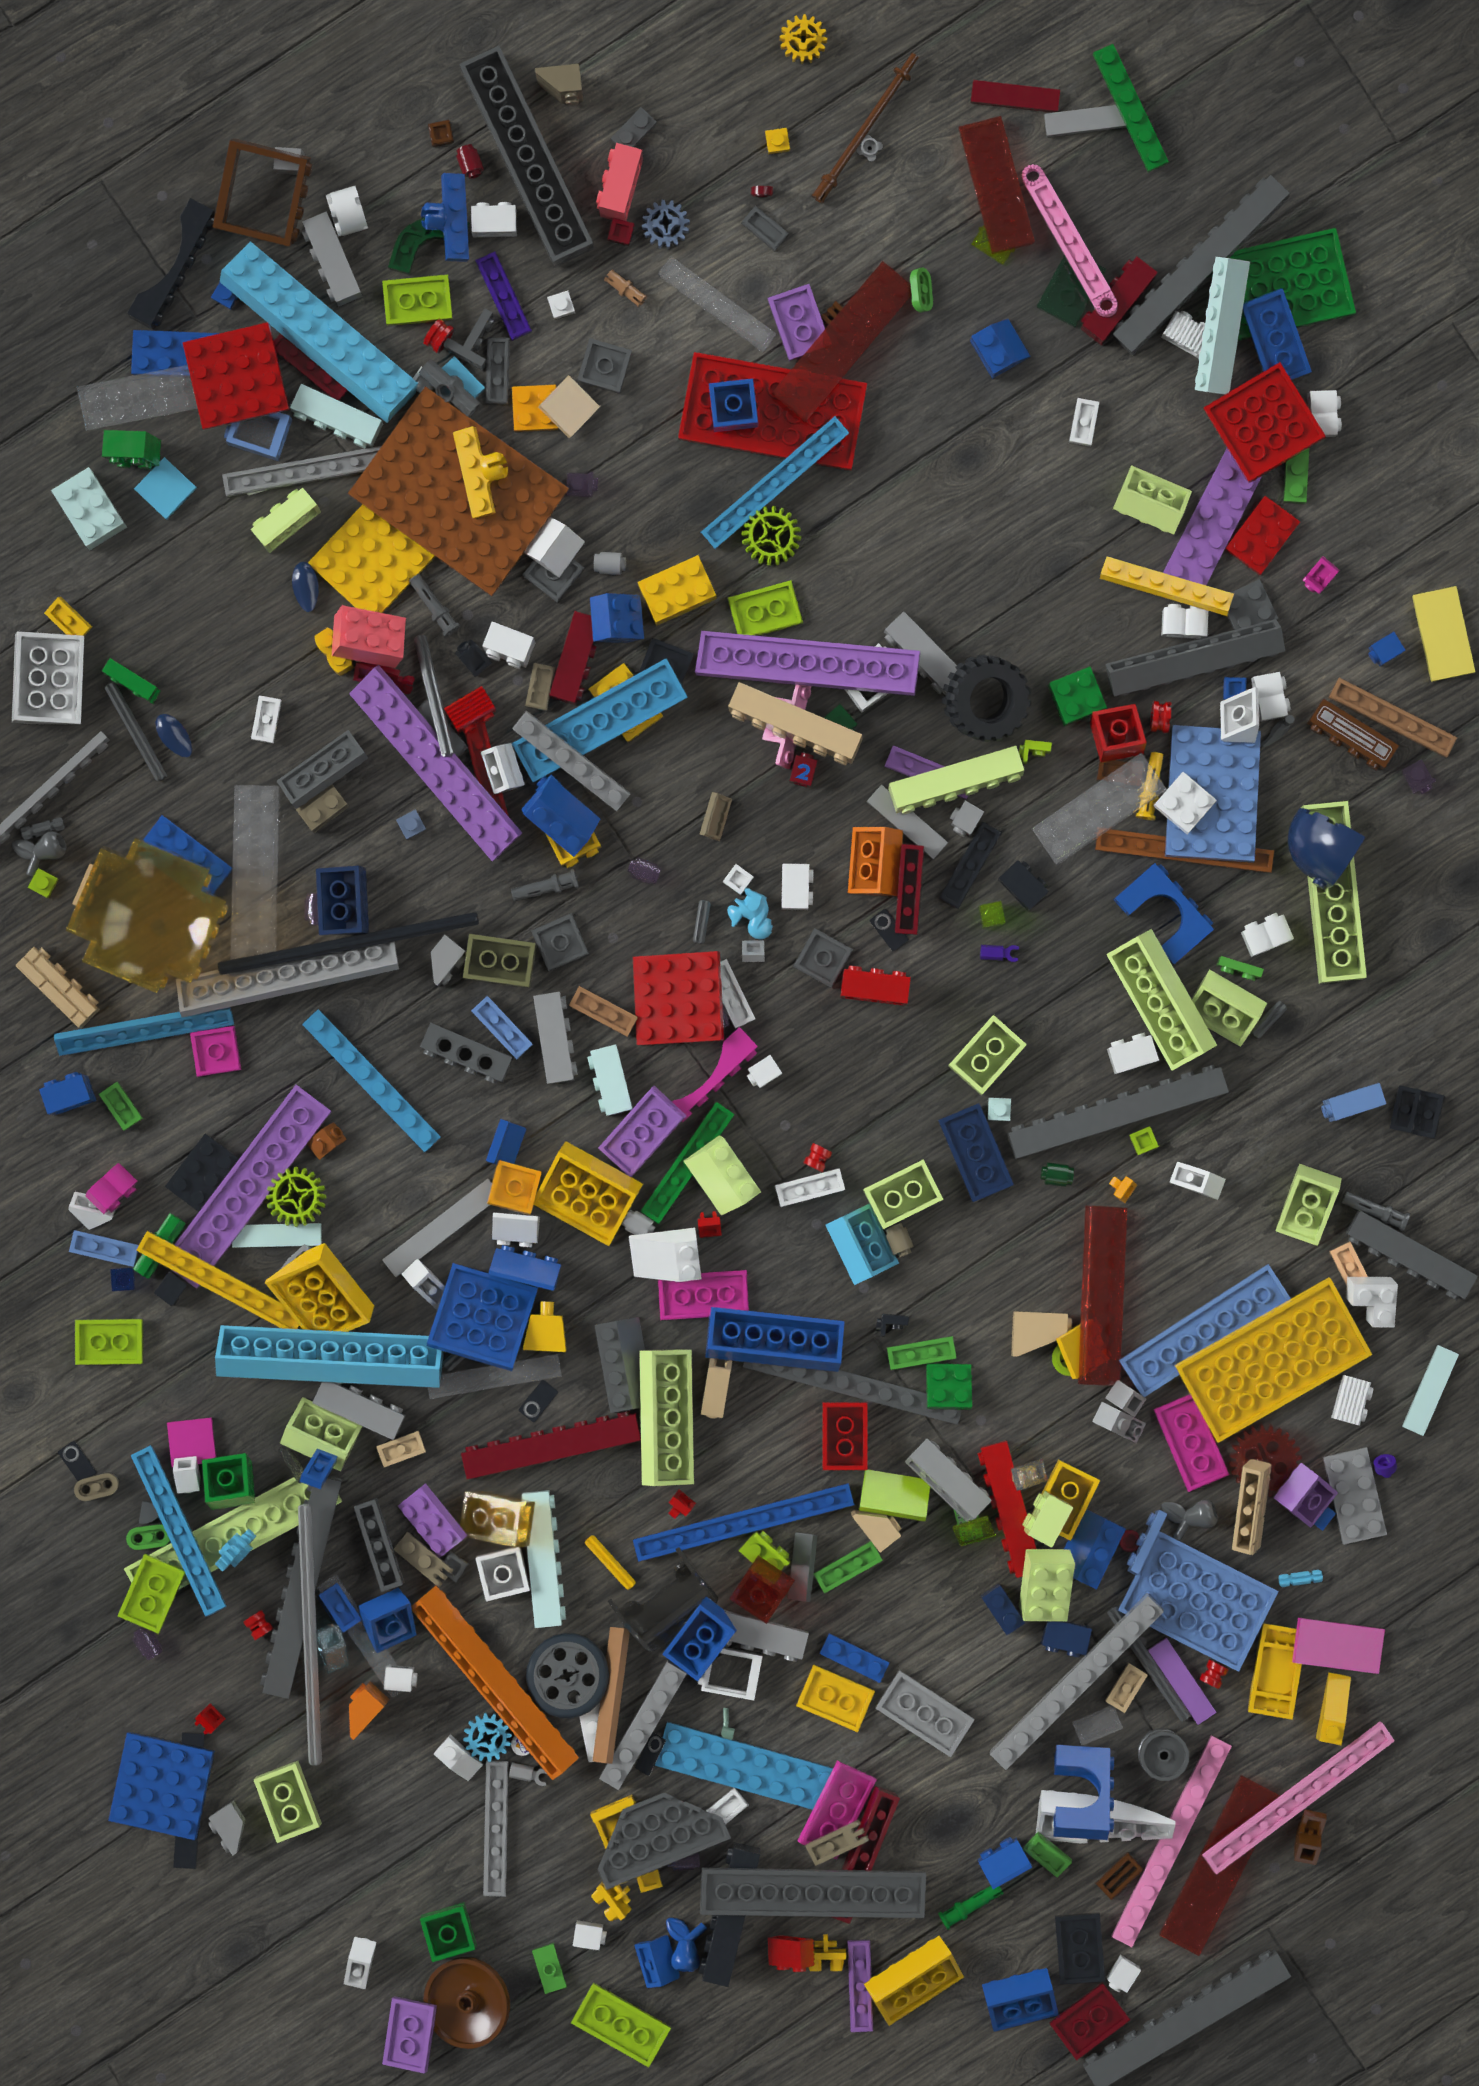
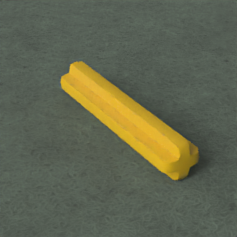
M591 1535L585 1541L587 1547L626 1590H630L636 1584V1581L594 1535Z

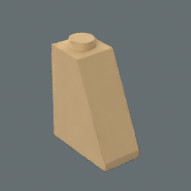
M1013 1311L1011 1356H1020L1056 1341V1338L1071 1330L1072 1318H1068V1314Z
M710 1358L701 1415H706L709 1418H723L732 1360Z

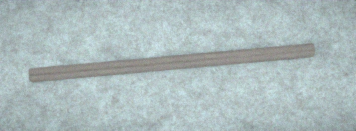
M301 1504L298 1506L308 1759L310 1765H320L322 1762L312 1512L310 1504Z

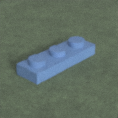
M488 996L471 1010L516 1059L533 1045Z
M74 1230L69 1252L134 1267L138 1256V1251L136 1250L139 1245Z
M1157 1510L1149 1515L1146 1521L1148 1528L1145 1534H1140L1136 1543L1139 1548L1136 1553L1132 1552L1127 1561V1565H1129L1128 1572L1134 1575L1139 1574L1167 1513Z

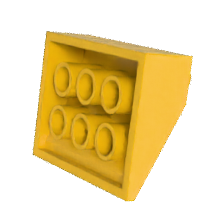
M565 1141L535 1196L533 1205L610 1246L643 1184Z
M325 1243L305 1251L265 1281V1284L303 1330L348 1332L369 1323L371 1320L374 1304Z

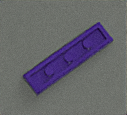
M496 252L475 260L511 340L514 341L531 333L532 330Z

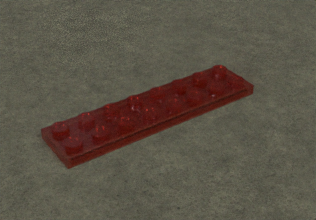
M882 261L775 388L772 395L806 422L912 296L911 284Z
M1085 1206L1078 1384L1113 1386L1117 1380L1120 1381L1121 1363L1119 1360L1121 1359L1127 1208Z
M1240 1775L1159 1932L1161 1937L1200 1956L1256 1845L1218 1874L1213 1872L1202 1854L1281 1795Z

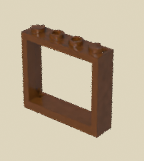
M235 138L229 141L213 228L289 247L293 245L294 242H297L300 229H297L298 220H302L304 207H301L303 198L306 199L308 193L306 180L307 176L310 177L312 173L311 157ZM241 150L299 164L285 237L227 223Z

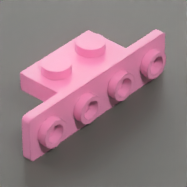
M795 685L792 700L778 699L805 710L811 695V686ZM765 728L762 739L780 744L776 765L790 769L796 747L793 739L787 736L785 739H781L773 735L772 730Z

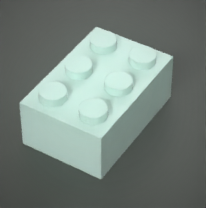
M89 467L51 490L89 550H92L127 528Z

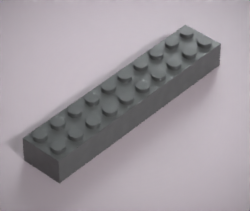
M500 46L460 63L463 77L554 268L593 250L594 245Z

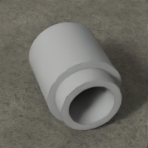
M600 552V554H595L594 556L595 572L621 575L622 571L626 570V557H622V553Z
M631 1209L621 1224L626 1227L625 1230L633 1235L653 1233L656 1228L652 1225L654 1222L652 1219L637 1210L634 1212Z

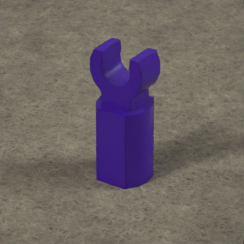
M981 944L980 960L1002 961L1003 958H1006L1010 962H1017L1018 958H1012L1010 951L1019 950V947L1012 945L1008 948H1003L1001 945Z

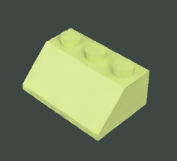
M1131 465L1113 509L1121 514L1136 518L1142 523L1155 526L1164 532L1175 534L1192 491Z
M303 488L292 491L287 496V501L282 505L281 503L276 504L270 510L271 514L266 518L260 517L253 523L252 532L269 553L321 513L317 504Z
M1210 969L1191 998L1207 1028L1240 1047L1260 1019L1267 1004L1265 1001Z
M720 1135L684 1160V1163L720 1215L746 1204L761 1193L731 1147Z
M302 1397L285 1428L280 1444L312 1458L316 1449L338 1456L337 1462L333 1468L341 1471L362 1426L315 1405L312 1401Z

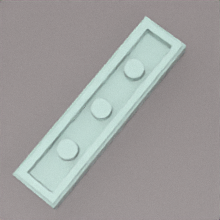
M309 1223L306 1226L299 1224L298 1227H294V1224L289 1226L285 1224L245 1225L233 1241L232 1247L303 1246L304 1244L318 1246L322 1244V1224Z
M1437 1345L1402 1427L1424 1436L1459 1354Z

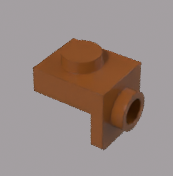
M333 1122L315 1134L307 1145L320 1160L346 1141V1137L343 1135L342 1130Z

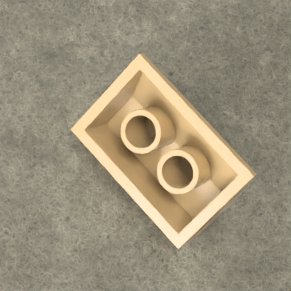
M859 1510L851 1512L854 1520L879 1552H882L901 1537L899 1531L902 1528L893 1516L888 1518L887 1515Z

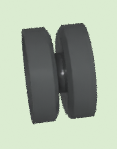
M1157 1728L1149 1731L1141 1738L1138 1745V1759L1141 1767L1150 1777L1159 1781H1170L1178 1778L1185 1771L1189 1763V1751L1186 1743L1176 1732L1167 1728ZM1165 1751L1168 1755L1166 1758H1160V1753Z

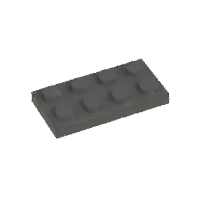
M347 730L278 779L277 783L294 808L297 809L324 791L335 781L341 779L349 771L359 766L368 757L350 731Z

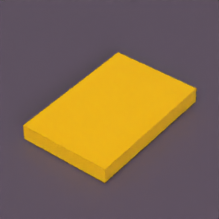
M813 1664L796 1706L858 1732L875 1690Z

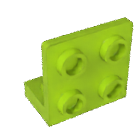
M755 1531L739 1549V1552L768 1578L773 1580L785 1565L788 1566L790 1564L788 1559L789 1553L780 1545L778 1548L772 1545L773 1539L764 1531L761 1533Z

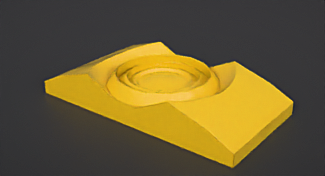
M1266 1623L1262 1624L1250 1688L1248 1712L1293 1720L1302 1664L1292 1662L1297 1629Z

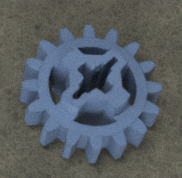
M662 200L661 206H658L656 202L653 203V210L650 208L646 209L649 216H643V221L647 223L642 225V230H648L644 234L645 238L651 237L650 244L652 245L658 242V248L660 249L663 244H666L667 249H670L671 243L677 247L678 239L685 240L683 233H689V228L685 226L689 225L690 221L689 219H684L687 216V212H680L682 206L679 204L677 207H674L672 200L669 205H666L665 200ZM668 211L673 212L678 217H673L668 213ZM661 212L657 219H653L656 214ZM664 216H666V221L669 224L667 228L668 233H666L663 226ZM675 230H679L676 235H674L673 237H671V234H672ZM654 232H659L663 235V238L657 236Z

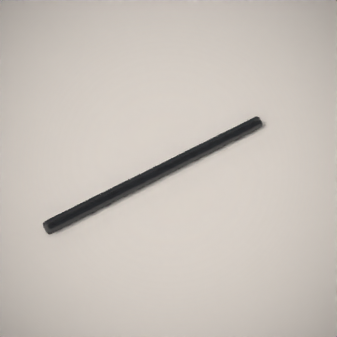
M477 912L222 961L218 963V971L220 975L475 926L479 924V917Z

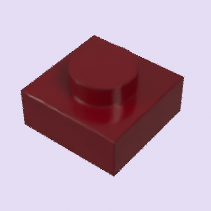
M613 218L608 241L629 246L635 224Z

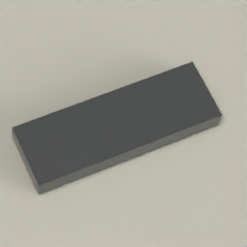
M488 337L486 404L508 405L510 338Z
M795 1532L788 1599L810 1602L818 1535Z

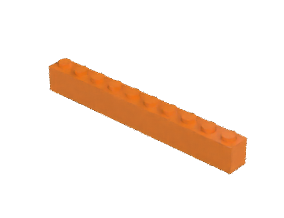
M435 1586L411 1606L417 1618L552 1780L566 1771L579 1758L574 1749L562 1738L560 1732L548 1721L546 1715L538 1709L531 1697L519 1686L517 1680L504 1668L503 1663L494 1656L488 1645L475 1633L474 1628L465 1621L460 1611L446 1598L443 1591Z

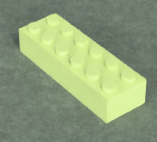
M1152 929L1106 954L1171 1070L1180 1067L1217 1046Z
M685 1349L640 1351L642 1485L694 1484L692 1351Z

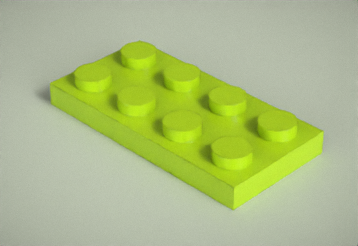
M594 1982L571 2021L573 2025L647 2067H650L671 2029V2026Z

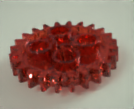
M1261 1424L1260 1431H1256L1252 1426L1251 1434L1243 1431L1245 1438L1237 1437L1240 1444H1232V1448L1236 1450V1453H1230L1229 1456L1235 1459V1461L1229 1462V1465L1236 1467L1231 1473L1232 1475H1239L1235 1481L1240 1483L1243 1466L1250 1460L1245 1457L1248 1450H1256L1257 1456L1254 1460L1263 1461L1257 1443L1260 1442L1266 1457L1269 1459L1268 1463L1272 1464L1271 1470L1274 1478L1270 1479L1268 1497H1271V1492L1275 1490L1277 1494L1279 1488L1286 1483L1293 1470L1300 1465L1296 1461L1301 1460L1302 1456L1295 1454L1300 1450L1299 1446L1292 1447L1296 1440L1294 1438L1287 1440L1290 1435L1289 1432L1281 1435V1427L1273 1431V1426L1270 1424L1268 1430H1265L1263 1424ZM1274 1441L1278 1443L1277 1449L1272 1452L1266 1450L1267 1444ZM1278 1462H1283L1286 1464V1468L1282 1472H1276L1274 1470L1275 1465Z

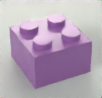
M1300 1463L1293 1470L1286 1483L1279 1488L1274 1499L1311 1528L1338 1492L1320 1476Z

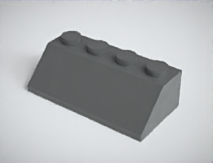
M634 1317L595 1324L610 1413L640 1408V1351L645 1350L640 1318Z

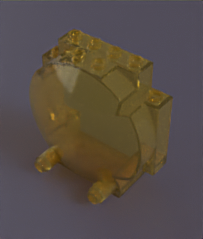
M137 837L134 838L128 855L102 846L66 928L67 932L91 941L82 962L155 993L158 992L159 988L164 990L168 977L165 976L166 973L189 983L192 982V979L197 980L202 970V967L198 966L201 958L206 960L212 946L208 944L210 937L215 939L220 925L216 924L218 918H224L228 906L224 905L226 899L216 896L211 891L203 888V886L208 887L212 875L208 874L210 868L186 859L174 851L160 848Z

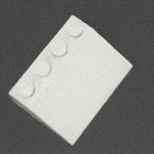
M17 632L15 634L12 723L81 724L84 636Z

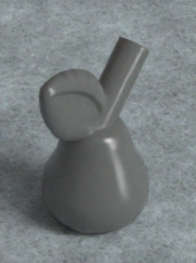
M55 831L45 833L35 845L23 839L12 842L15 853L23 859L30 860L26 872L30 876L35 875L40 860L59 859L65 855L67 849L64 838Z
M1207 1499L1198 1501L1187 1511L1181 1505L1174 1502H1164L1161 1505L1162 1511L1167 1513L1166 1517L1170 1521L1180 1524L1173 1535V1538L1181 1541L1189 1526L1212 1528L1218 1521L1215 1505Z

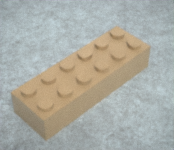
M740 682L728 706L734 719L742 722L747 719L753 723L752 726L763 731L765 728L772 730L773 735L781 739H785L787 736L793 739L794 744L803 748L808 745L814 749L813 752L826 757V754L833 756L834 761L842 765H846L847 762L853 763L862 742V734Z

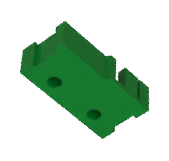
M111 658L102 670L112 681L122 684L133 691L134 695L139 698L142 697L152 704L161 692L156 686Z

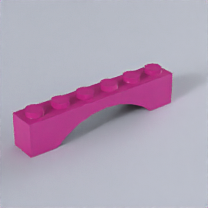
M740 1027L723 1042L718 1065L711 1077L692 1094L672 1101L687 1115L682 1122L692 1115L690 1110L695 1105L700 1107L709 1099L706 1095L712 1089L716 1092L725 1084L722 1080L728 1074L733 1077L741 1069L739 1064L742 1061L746 1060L749 1062L757 1054L755 1049L758 1046Z

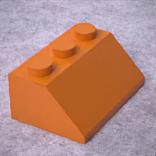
M853 827L848 893L898 896L903 830L889 827Z
M371 1681L367 1685L362 1683L350 1696L353 1700L349 1704L350 1737L353 1740L390 1700Z

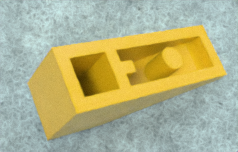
M1328 1672L1316 1739L1321 1742L1342 1745L1350 1690V1676Z

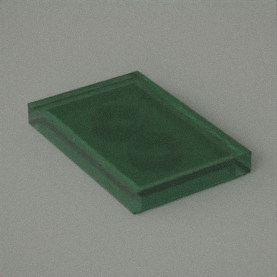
M1065 255L1036 308L1075 328L1090 299ZM1097 264L1102 275H1104L1106 268Z

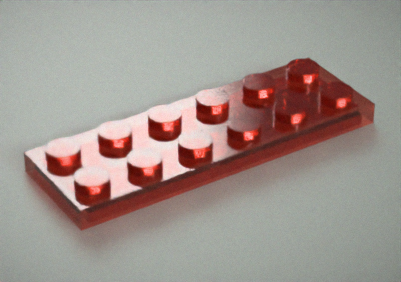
M998 116L959 126L958 131L991 254L1034 244V236L1002 117Z

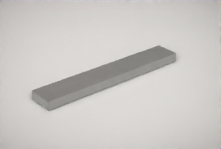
M486 1179L386 1256L383 1262L395 1277L399 1276L416 1259H421L490 1206V1204H487L492 1186L491 1181Z
M486 1760L483 1896L506 1897L509 1761L491 1760V1762Z

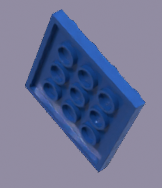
M453 1263L426 1346L512 1371L538 1288Z
M128 1732L109 1821L196 1840L215 1751Z

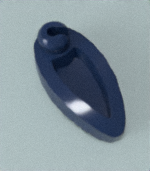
M300 562L293 571L292 587L299 605L306 612H310L317 603L318 581L311 565L306 562Z
M168 714L159 715L155 725L162 742L175 754L189 757L192 754V746L183 725Z

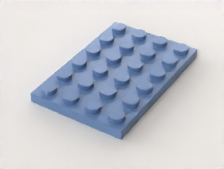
M1172 725L1169 787L1184 772L1217 801L1188 835L1167 818L1165 857L1254 863L1261 731H1258L1255 743L1224 742L1221 740V728Z
M1159 1531L1139 1574L1134 1576L1118 1611L1127 1614L1148 1593L1164 1609V1612L1149 1627L1239 1672L1279 1591Z

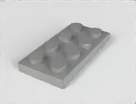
M1367 1447L1324 1456L1323 1462L1328 1483L1338 1492L1332 1501L1342 1544L1387 1535Z
M900 1670L875 1707V1709L949 1757L953 1755L975 1720Z

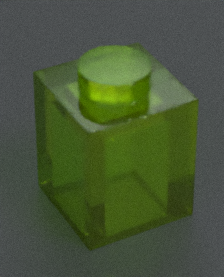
M1001 901L979 905L978 910L982 929L1006 923Z

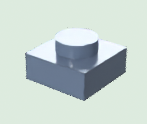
M416 809L396 819L406 840L426 830Z

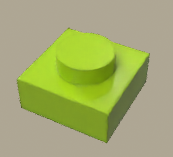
M38 868L28 888L49 899L59 879Z
M1150 1126L1129 1135L1137 1155L1159 1147Z

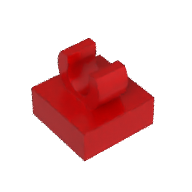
M715 1211L712 1212V1218H705L704 1212H701L700 1219H698L699 1238L722 1236L720 1217H717Z
M678 1489L669 1501V1504L673 1507L668 1514L676 1519L680 1512L687 1516L696 1503Z
M210 1703L197 1715L195 1725L201 1724L205 1728L203 1733L211 1734L225 1718Z

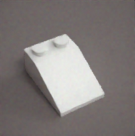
M695 1228L629 1236L634 1277L675 1282L701 1279Z

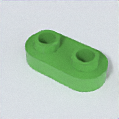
M923 267L914 269L910 275L912 305L919 313L930 311L933 307L930 273Z
M163 1524L135 1527L128 1532L126 1537L127 1544L134 1550L163 1547L170 1542ZM159 1531L164 1532L165 1537L163 1539L157 1537ZM136 1534L142 1535L143 1539L141 1542L135 1540Z

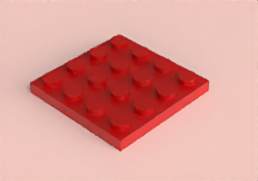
M269 322L182 342L203 430L289 410Z
M1280 362L1203 407L1248 483L1326 438Z
M720 951L633 957L635 1016L638 1017L636 1020L637 1045L724 1040Z

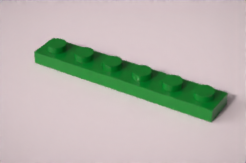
M1114 44L1093 52V57L1147 172L1149 173L1167 165L1169 161Z
M718 1102L714 1104L642 1208V1213L658 1224L661 1222L693 1176L684 1160L721 1135L735 1115Z

